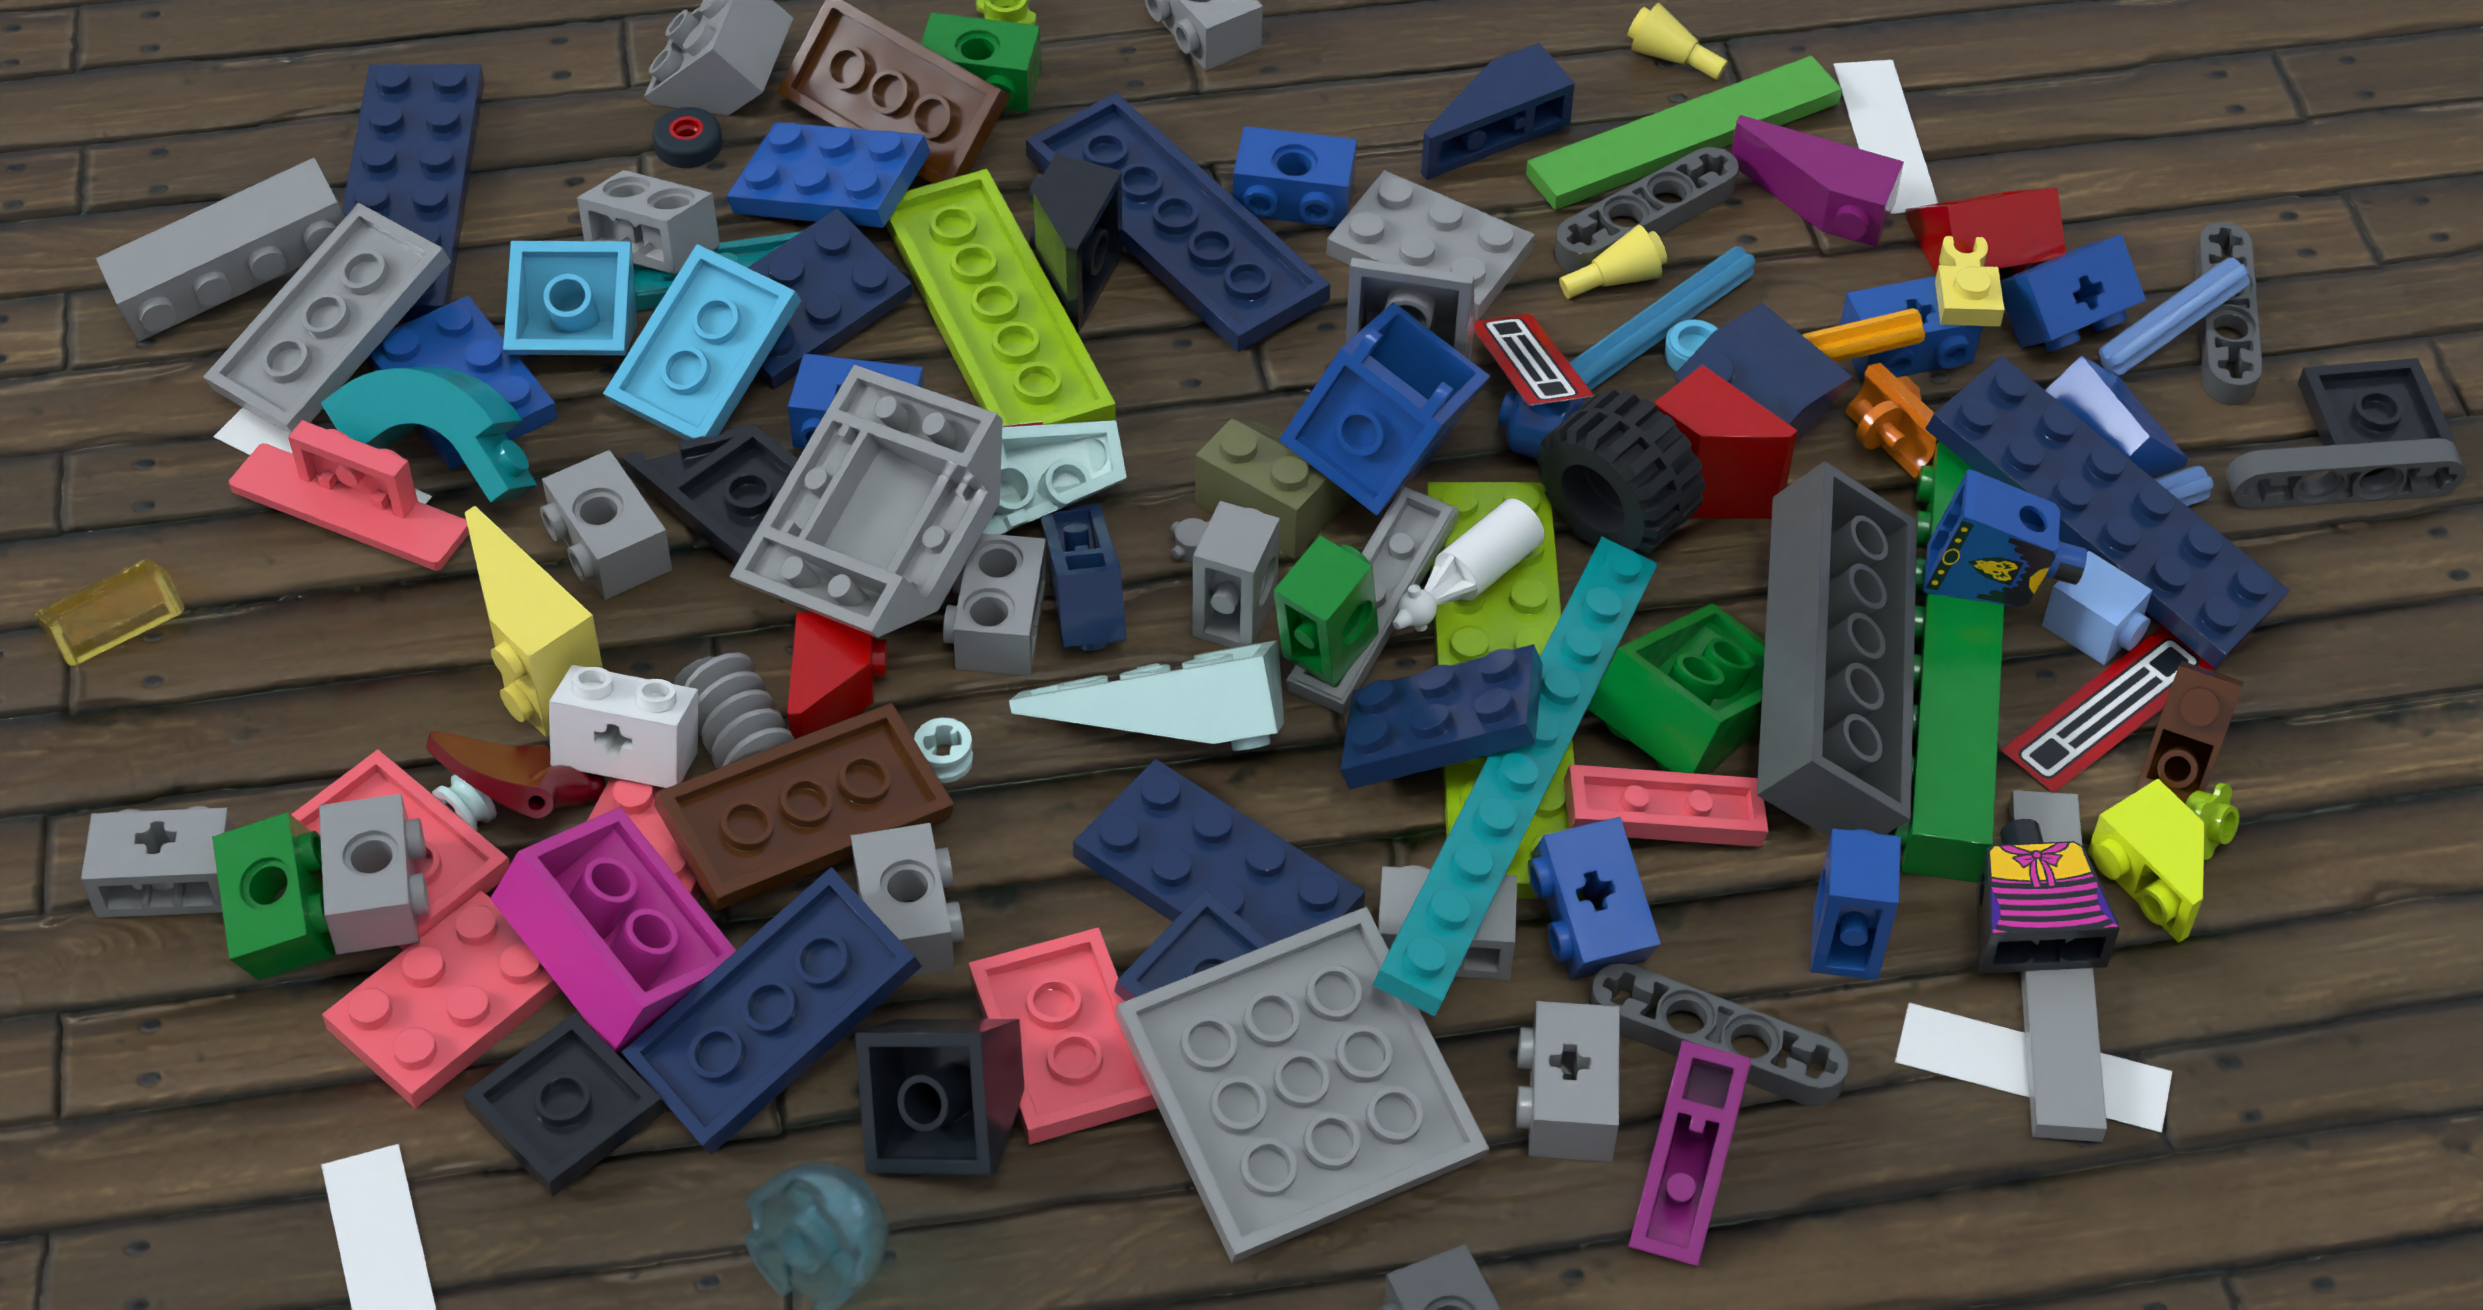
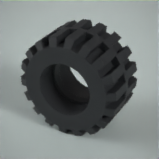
M1615 389L1605 390L1602 394L1597 393L1544 437L1540 443L1542 448L1537 451L1536 461L1541 467L1537 472L1540 482L1546 488L1544 493L1548 501L1555 507L1560 519L1575 532L1577 537L1585 543L1589 542L1594 548H1596L1601 537H1605L1639 555L1645 556L1652 552L1701 507L1704 500L1701 493L1705 490V479L1699 473L1702 466L1699 458L1692 452L1690 448L1692 444L1687 436L1682 434L1675 426L1676 423L1667 414H1662L1655 404L1647 399L1641 401L1635 393L1624 390L1620 394Z

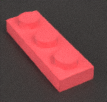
M1572 764L1569 765L1564 778L1569 829L1621 817L1627 838L1762 847L1769 832L1764 799L1757 796L1758 778Z

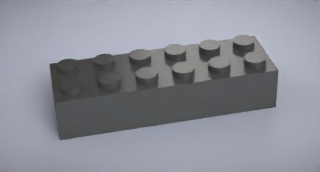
M1824 461L1773 497L1757 796L1829 838L1832 828L1850 831L1864 829L1885 835L1909 821L1911 816L1917 519Z

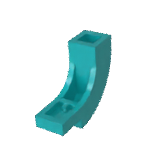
M439 366L378 370L348 382L321 402L322 407L337 430L346 434L351 439L377 449H387L418 425H424L438 431L456 448L490 503L519 499L537 486V483L528 471L529 462L525 453L505 435V433L520 423L522 418L513 406L494 388L465 372Z

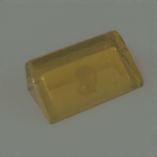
M146 558L37 610L38 613L35 616L63 660L70 666H75L182 614L184 605L168 571L152 559Z

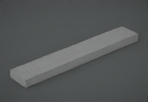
M2012 790L2008 803L2010 822L2017 819H2032L2039 823L2044 842L2075 841L2082 845L2078 794ZM2093 968L2020 972L2032 1137L2102 1142L2107 1131Z

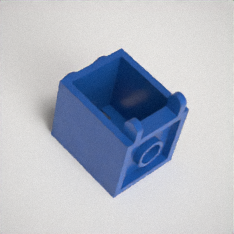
M1392 302L1339 350L1279 441L1378 516L1396 497L1402 486L1406 487L1428 465L1487 382L1490 375Z

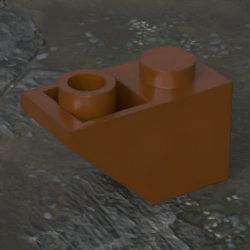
M2181 661L2135 788L2142 789L2156 779H2159L2184 804L2193 792L2198 790L2205 792L2244 681Z

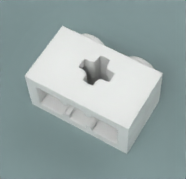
M571 665L549 700L550 765L571 766L582 772L664 788L681 783L698 753V689L675 685L662 679H644L613 673L600 667Z

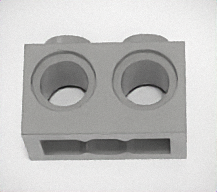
M622 170L577 197L584 241H631L633 263L676 274L681 270L696 244L711 251L720 246L714 199L711 192Z
M982 533L952 586L953 594L959 595L957 606L947 605L945 610L943 640L944 643L954 644L956 670L1031 676L1047 584L1045 538Z

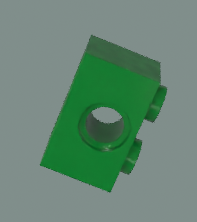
M931 12L921 44L1010 94L1011 96L1004 109L1029 112L1042 68L1040 26Z
M1319 535L1273 592L1283 657L1330 686L1335 687L1379 634L1373 566L1357 549L1349 545L1338 546Z
M289 812L212 836L229 960L261 981L335 957L333 941L324 916L321 836L318 832L310 831ZM287 886L283 896L273 903L277 893Z

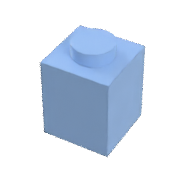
M2088 551L2085 569L2078 584L2073 585L2058 581L2053 586L2042 626L2102 665H2105L2122 647L2130 651L2144 636L2150 624V619L2144 616L2152 589L2091 551Z

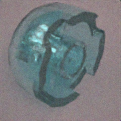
M810 1161L793 1165L776 1173L761 1184L745 1202L744 1208L752 1209L751 1218L753 1230L744 1236L746 1247L758 1271L774 1290L783 1297L794 1290L804 1298L815 1301L812 1310L839 1309L853 1298L882 1266L889 1240L886 1214L877 1195L861 1177L842 1165L826 1161Z

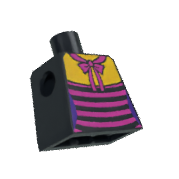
M2017 819L2007 823L2000 831L2002 845H1992L1985 850L1977 880V946L1980 974L2107 967L2120 927L2084 847L2075 841L2044 842L2039 823L2032 819Z

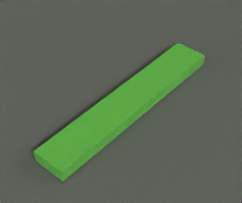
M1808 56L1528 160L1526 176L1552 208L1558 210L1651 175L1704 147L1723 148L1733 144L1736 122L1739 115L1781 126L1839 104L1842 88L1812 56Z

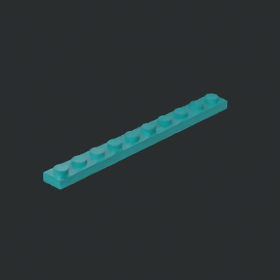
M1601 537L1540 656L1543 668L1535 744L1489 755L1372 986L1434 1017L1436 1016L1658 563L1605 537Z

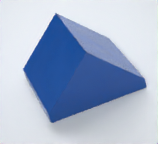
M2081 355L2045 390L2152 478L2186 466L2188 458L2124 382L2116 375Z

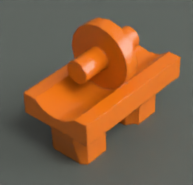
M1881 363L1869 365L1864 373L1865 381L1860 392L1845 410V413L1858 424L1856 439L1866 449H1875L1881 446L1914 479H1918L1921 465L1932 466L1937 443L1940 442L1925 429L1934 412L1921 401L1920 388L1907 376L1896 378Z

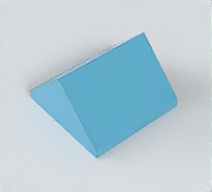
M511 241L503 346L505 355L627 354L637 327L631 241Z

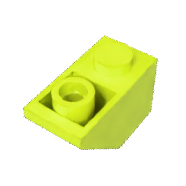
M2156 779L2100 814L2087 854L2094 860L2097 868L2104 876L2115 880L2140 905L2143 913L2150 921L2161 925L2179 943L2189 936L2203 900L2204 822L2159 779Z

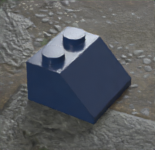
M1764 303L1757 305L1716 329L1674 375L1678 384L1701 365H1704L1798 430L1795 444L1853 382V377Z

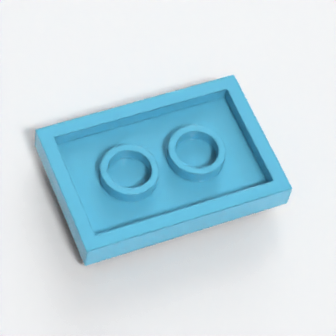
M696 244L603 394L612 404L684 440L701 436H718L802 300L796 291Z

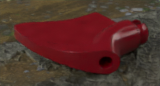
M438 731L430 732L427 740L426 749L448 770L502 805L531 818L540 819L546 817L553 808L581 807L584 803H596L605 789L603 775L582 772L571 766L550 765V749L546 745L498 744Z

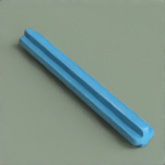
M1734 246L1570 361V365L1587 387L1592 390L1664 339L1673 325L1692 319L1750 278L1754 273L1753 266L1756 263L1753 255L1747 254L1740 246Z

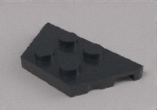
M755 424L726 430L721 435L715 437L701 436L678 442L680 450L678 453L644 460L642 451L630 453L623 458L625 472L628 477L735 565L798 461V458Z

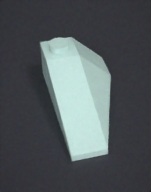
M1116 421L1002 427L1000 503L983 533L1003 534L1122 483L1127 477Z
M1275 640L1194 655L1195 659L1182 663L1183 669L1171 671L1170 665L1155 663L1121 673L1120 680L1108 682L1107 676L1102 675L1022 691L1009 700L1011 713L1211 744L1231 741L1232 750L1234 751L1262 747L1271 743L1269 734L1278 733L1284 725L1278 643Z

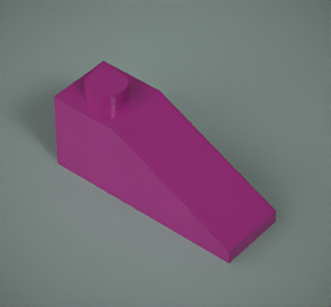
M1739 115L1736 122L1731 152L1738 160L1739 171L1820 231L1877 247L1896 202L1904 161L1743 115Z
M1682 1040L1628 1247L1694 1266L1699 1265L1746 1088L1752 1058Z

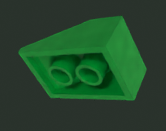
M1711 603L1618 647L1587 709L1605 721L1606 727L1614 735L1633 742L1652 756L1661 770L1706 774L1720 766L1760 728L1765 640Z

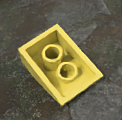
M474 506L465 512L495 644V647L491 649V656L502 674L504 688L500 690V696L504 705L516 720L524 722L528 719L545 737H548L550 735L549 700L571 665L603 668L593 615L485 514Z

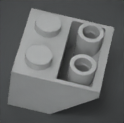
M703 0L700 7L692 13L687 10L680 12L672 20L665 32V35L669 38L665 49L655 58L649 68V73L653 77L644 98L653 105L673 108L695 107L712 114L729 116L763 93L793 17L773 0Z

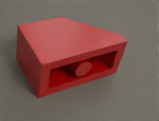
M813 612L796 613L787 710L789 731L794 739L853 718L874 703L876 677H887V639H876L872 635Z

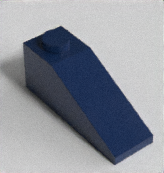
M1540 43L1492 60L1424 131L1421 174L1428 180L1570 125L1575 83Z
M1100 503L1063 507L1040 517L1042 538L1046 539L1047 567L1056 621L1063 647L1074 646L1076 649L1083 651H1095L1108 647L1111 642L1127 640L1121 568Z

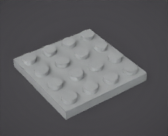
M1367 906L1116 1006L1114 1015L1231 1263H1235L1485 1157L1489 1150L1419 1009L1372 986L1389 950Z

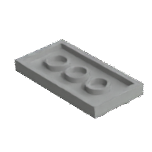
M358 203L203 378L215 392L290 435L302 420L311 423L323 409L321 402L346 383L451 263V260L442 247Z

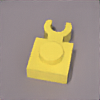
M1945 236L1939 257L1940 265L1938 266L1935 279L1941 325L2001 326L2004 303L1998 267H1984L1988 245L1983 237H1976L1972 253H1961L1956 250L1952 236Z

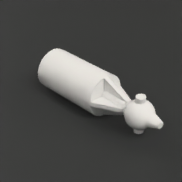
M1511 498L1505 500L1437 555L1434 569L1424 590L1419 585L1408 587V592L1402 596L1399 602V612L1393 621V626L1397 630L1413 626L1417 631H1424L1428 627L1427 624L1434 619L1437 605L1460 599L1470 601L1480 595L1543 543L1544 529L1535 512L1522 501Z

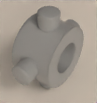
M1189 518L1181 522H1174L1170 528V531L1175 534V547L1171 549L1172 556L1177 560L1182 559L1187 562H1193V554L1210 521L1205 522L1201 519Z

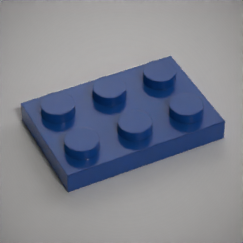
M775 122L727 194V199L734 214L819 221L838 208L854 225L884 228L929 156L930 149L924 134Z
M469 295L391 330L366 359L374 371L391 368L439 366L462 371L482 380L500 393L522 418L520 423L505 433L509 440H514L558 419L555 402L517 355H505L503 351L504 339ZM424 425L417 426L450 470L465 463L453 444L441 433Z

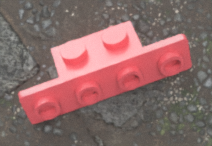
M303 420L288 436L292 453L262 443L257 446L229 480L231 491L234 494L434 571L441 570L469 535L466 519L417 500L407 459L402 458L392 450L377 449L351 439L339 430L324 429Z

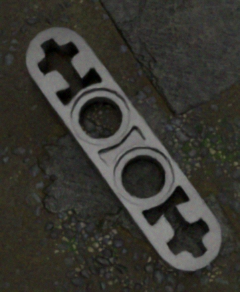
M1717 147L1698 149L1566 219L1558 226L1554 246L1556 262L1560 267L1569 272L1577 271L1592 264V260L1635 227L1618 226L1611 221L1614 217H1632L1639 222L1638 225H1641L1647 233L1655 231L1658 236H1661L1722 203L1733 195L1736 188L1739 170L1738 160L1725 149ZM1659 193H1673L1681 197L1682 201L1668 204L1656 199L1655 195Z
M2214 222L2207 225L2201 231L2194 254L2195 280L2220 263L2222 257L2221 249H2224L2226 256L2234 257L2240 264H2244L2248 270L2247 275L2250 282L2246 288L2239 292L2240 296L2230 298L2198 321L2202 385L2204 391L2217 402L2227 405H2241L2250 401L2255 395L2262 373L2253 244L2250 235L2240 226L2228 222ZM2215 328H2234L2243 335V338L2235 340L2224 338L2215 331ZM2227 362H2235L2233 368L2234 378L2230 377L2229 370L2225 369Z
M2439 438L2256 450L2238 456L2226 469V479L2233 499L2238 506L2245 509L2436 497L2453 491L2461 485L2466 476V469L2454 442ZM2387 467L2385 470L2375 475L2363 477L2366 473L2370 471H2373L2378 468ZM2328 471L2325 475L2316 479L2304 480L2315 473Z
M1625 963L1610 964L1601 969L1594 977L1589 1005L1619 1006V1035L1677 1057L1682 1040L1741 1055L1733 1048L1732 1040L1741 1035H1752L1763 1040L1769 1051L1762 1057L1752 1058L1747 1080L1748 1084L1814 1107L1828 1105L1835 1101L1843 1091L1849 1065L1847 1055L1838 1043L1827 1037L1635 965ZM1620 990L1632 994L1631 998H1627L1623 1005H1618L1611 1001V998H1615ZM1652 1001L1658 1002L1655 1019L1646 1017V1013L1650 1012ZM1676 1011H1689L1699 1016L1703 1021L1704 1027L1696 1033H1681L1670 1026L1667 1017ZM1781 1049L1790 1052L1784 1068L1777 1066ZM1812 1063L1825 1067L1818 1079L1805 1075L1806 1070L1811 1067Z

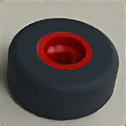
M682 107L665 113L657 120L653 128V142L656 155L664 163L677 168H695L711 162L717 157L722 148V135L718 120L708 111L695 107Z

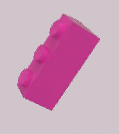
M621 807L518 851L490 898L593 1031L615 1053L628 1047L736 951Z

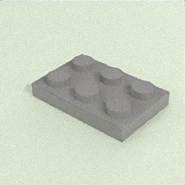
M1384 170L1327 238L1326 255L1350 265L1353 257L1474 275L1475 320L1478 321L1532 253L1535 234Z

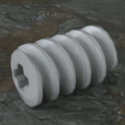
M740 652L697 659L685 666L674 679L675 685L698 689V733L702 736V742L709 754L712 755V761L717 769L795 740L791 732L785 729L786 723L780 712L775 710V703L768 692H765V684L760 675L754 673L755 666L748 655Z

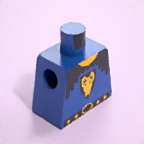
M1967 469L1927 544L1923 592L2021 607L2029 604L2044 577L2077 585L2085 569L2087 549L2059 541L2060 509L2054 502L1977 471Z

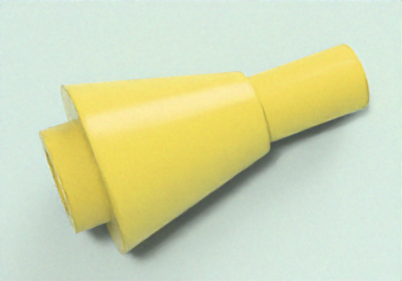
M1659 2L1651 10L1643 7L1633 20L1627 34L1628 37L1634 39L1631 51L1682 65L1689 64L1715 80L1720 78L1728 64L1726 59L1699 45V41Z
M1636 225L1592 260V264L1559 278L1561 289L1566 298L1571 299L1600 285L1608 287L1661 278L1662 265L1667 263L1666 250L1655 231L1647 233L1641 225Z

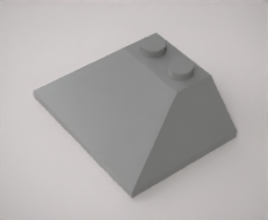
M853 365L729 577L739 584L877 638L937 612L1000 503L1003 419L995 412Z

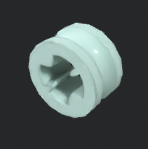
M944 717L931 719L921 725L915 733L914 740L941 783L957 781L964 777L972 768V737L970 730L962 722ZM951 745L950 755H936L937 746Z
M455 774L451 777V786L449 788L442 785L432 791V794L476 831L478 830L477 823L479 821L489 823L496 818L497 812L491 798Z

